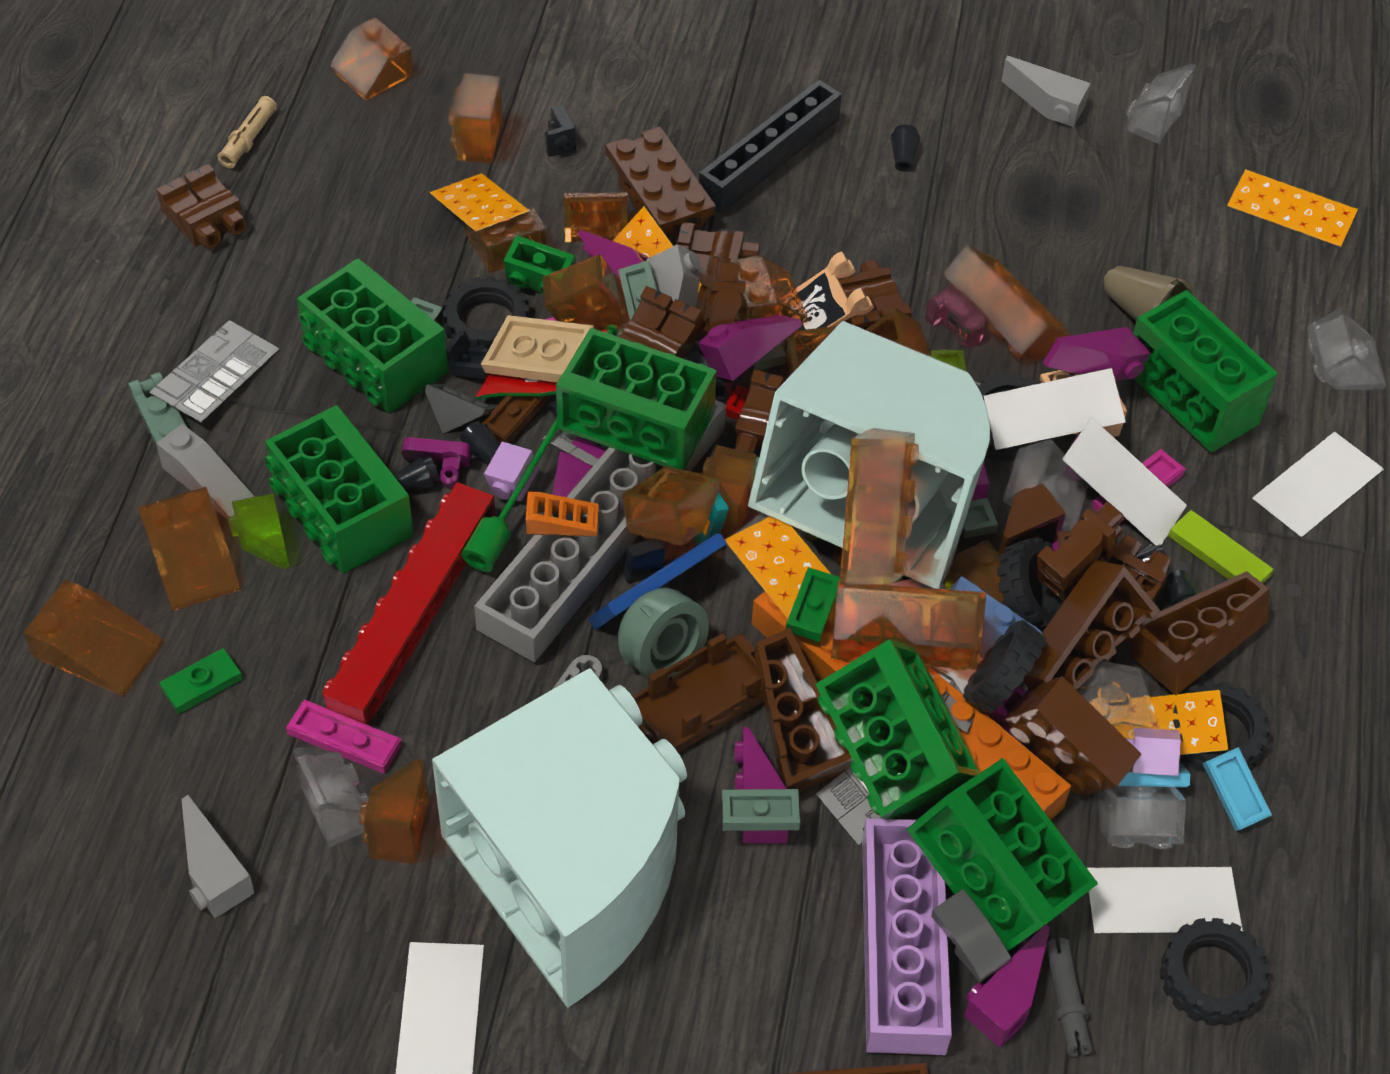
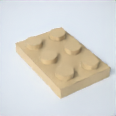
M507 315L481 365L485 373L558 382L589 329L595 328L593 325Z

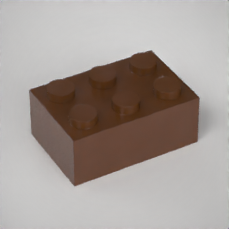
M1062 676L1029 688L1003 720L1011 727L1012 734L1018 740L1027 743L1038 753L1037 757L1051 769H1054L1071 785L1070 790L1081 796L1117 787L1142 755Z

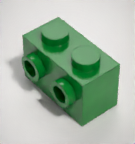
M518 235L515 236L503 260L506 280L510 281L512 285H517L519 288L527 287L538 291L547 298H558L565 301L568 285L577 276L575 255Z

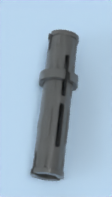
M1059 938L1061 953H1058L1055 939H1052L1046 943L1045 949L1048 954L1059 1009L1056 1011L1057 1021L1063 1025L1067 1054L1078 1057L1076 1042L1078 1040L1082 1056L1092 1052L1093 1048L1085 1021L1088 1019L1087 1007L1081 1002L1070 950V941L1066 938Z

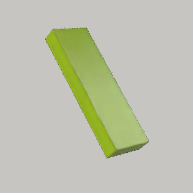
M1192 510L1181 518L1169 531L1168 536L1228 580L1248 571L1260 582L1264 583L1273 573L1274 569Z

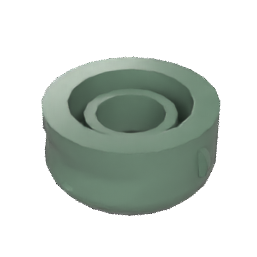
M658 588L643 594L628 608L620 623L618 648L620 655L625 661V665L638 669L640 674L648 679L649 675L663 667L667 669L703 648L709 631L707 613L698 603L674 589ZM675 671V672H673V673L670 674V675H675V674H678V673H680V672H676V671Z

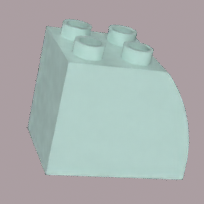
M842 321L775 391L748 507L938 590L950 570L989 445L990 422L982 394L968 372Z
M591 668L432 759L443 839L567 1008L605 981L626 960L644 937L656 917L668 890L676 861L677 823L685 817V809L679 797V783L687 778V771L680 755L672 744L665 739H661L652 745L638 728L642 724V716L631 694L621 685L608 690Z

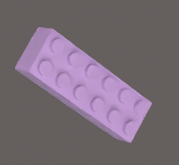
M866 818L862 838L866 1052L946 1055L952 1036L948 940L945 932L931 917L932 910L946 901L945 881L906 830L916 820Z

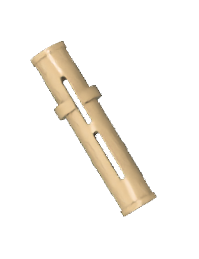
M262 96L238 130H234L229 135V142L217 156L222 166L229 169L234 168L243 153H247L252 148V141L271 115L277 110V104L272 98Z

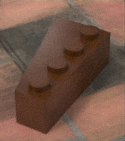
M1094 560L1042 632L1046 637L1045 646L1041 649L1042 653L1039 658L1034 661L1033 664L1035 665L1031 671L1024 676L1023 683L1028 688H1032L1062 676L1077 690L1094 674V667L1102 660L1108 661L1117 653L1115 647L1125 638L1132 639L1141 630L1139 625L1147 618L1153 619L1160 612L1159 608L1125 566Z
M788 628L758 641L754 657L758 675L761 677V691L778 773L787 789H798V792H801L851 768L850 762L853 760L847 748H843L835 737L834 729L837 727L831 715L828 716L818 702L820 693L815 685L817 681L791 629Z

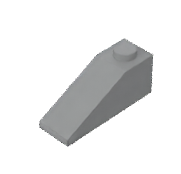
M1008 55L1005 59L1001 80L1046 118L1072 127L1075 126L1086 106L1091 84Z
M677 244L646 259L652 265L658 291L671 296L673 302L677 299L696 308L700 285L698 281L700 261L694 252Z
M180 424L156 443L162 468L230 522H234L257 503V498L213 449L185 425Z
M189 795L182 798L188 870L193 889L189 890V893L200 910L207 907L216 919L253 895L254 889L248 872Z

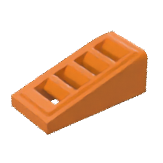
M528 492L526 533L597 536L599 504L542 492ZM552 513H559V518L552 517ZM566 514H573V521L566 520ZM581 514H588L587 524L580 522Z

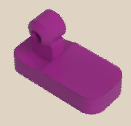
M414 437L403 439L401 451L403 458L413 462L420 456L422 459L431 456L435 465H442L443 469L440 472V479L442 485L446 488L451 489L457 482H460L458 473H460L461 466L465 468L470 467L472 451L468 443Z

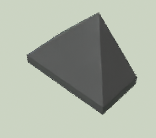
M428 384L425 389L442 434L487 418L496 408L442 384Z

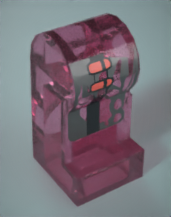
M952 285L928 300L925 320L933 327L941 323L952 334H955L956 341L962 346L974 347L982 342L986 323L984 314Z

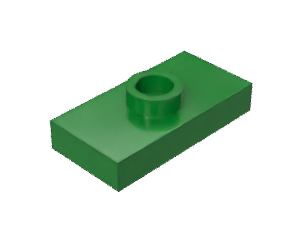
M224 648L162 680L159 682V685L177 714H180L243 679L237 666Z

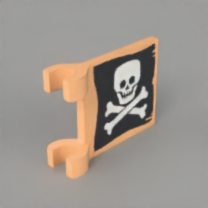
M843 252L835 254L824 270L774 302L780 315L800 319L803 324L790 335L798 351L837 327L842 321H846L852 316L867 314L875 308L869 296L866 297L861 288L853 291L849 297L846 296L838 279L847 278L854 274L856 270L850 260L847 261Z

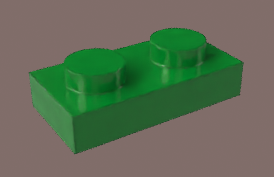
M808 567L787 620L786 629L790 628L795 635L820 642L839 593L842 577Z

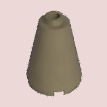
M1117 266L1109 270L1103 282L1105 293L1135 321H1137V317L1185 290H1188L1193 296L1195 295L1193 285L1184 279L1125 266Z

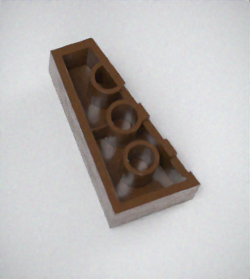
M1246 571L1162 610L1153 619L1147 618L1139 625L1141 630L1132 638V658L1174 695H1178L1269 621L1270 589Z

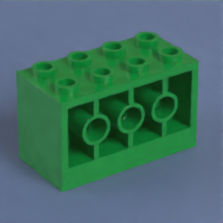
M359 258L297 298L299 308L298 319L302 326L303 335L301 338L304 345L310 351H316L322 356L328 367L333 370L337 369L344 375L350 386L353 388L358 387L365 393L372 405L380 406L388 414L420 393L428 384L434 383L448 373L445 329Z
M1188 290L1137 317L1133 334L1151 354L1144 364L1143 371L1134 380L1207 450L1212 453L1260 424L1278 373Z
M590 328L556 384L557 429L683 472L714 416L717 370L703 364L679 358L671 353H664L647 347L641 343L614 336L609 332Z
M338 405L265 441L267 456L264 457V461L271 473V477L268 478L271 489L276 496L282 495L284 497L286 507L294 519L300 518L307 537L311 542L317 541L319 543L325 561L329 565L335 564L341 574L414 537L409 494Z
M888 639L815 684L820 693L818 702L822 710L828 716L831 715L837 727L834 729L835 737L843 748H847L853 760L850 762L851 769L858 780L864 782L869 792V795H867L868 803L877 815L889 819L911 820L935 806L945 796L981 773L915 647Z
M1001 758L945 796L906 829L954 895L962 889L969 895L991 924L1007 952L1046 925L1098 884L1004 758Z

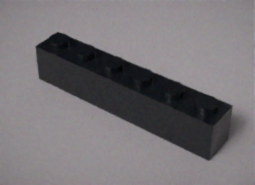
M817 80L700 171L699 182L716 205V211L722 214L839 121L842 93L821 80Z

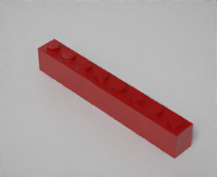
M457 482L450 494L446 493L443 496L437 515L434 519L430 518L428 520L422 539L418 544H414L409 551L407 563L402 570H397L394 574L390 590L386 596L379 598L372 619L361 627L357 643L352 651L348 650L344 654L339 672L334 679L330 678L327 681L323 690V698L325 699L327 709L370 725L467 563L462 558L461 553L480 520L485 517H495L494 495Z

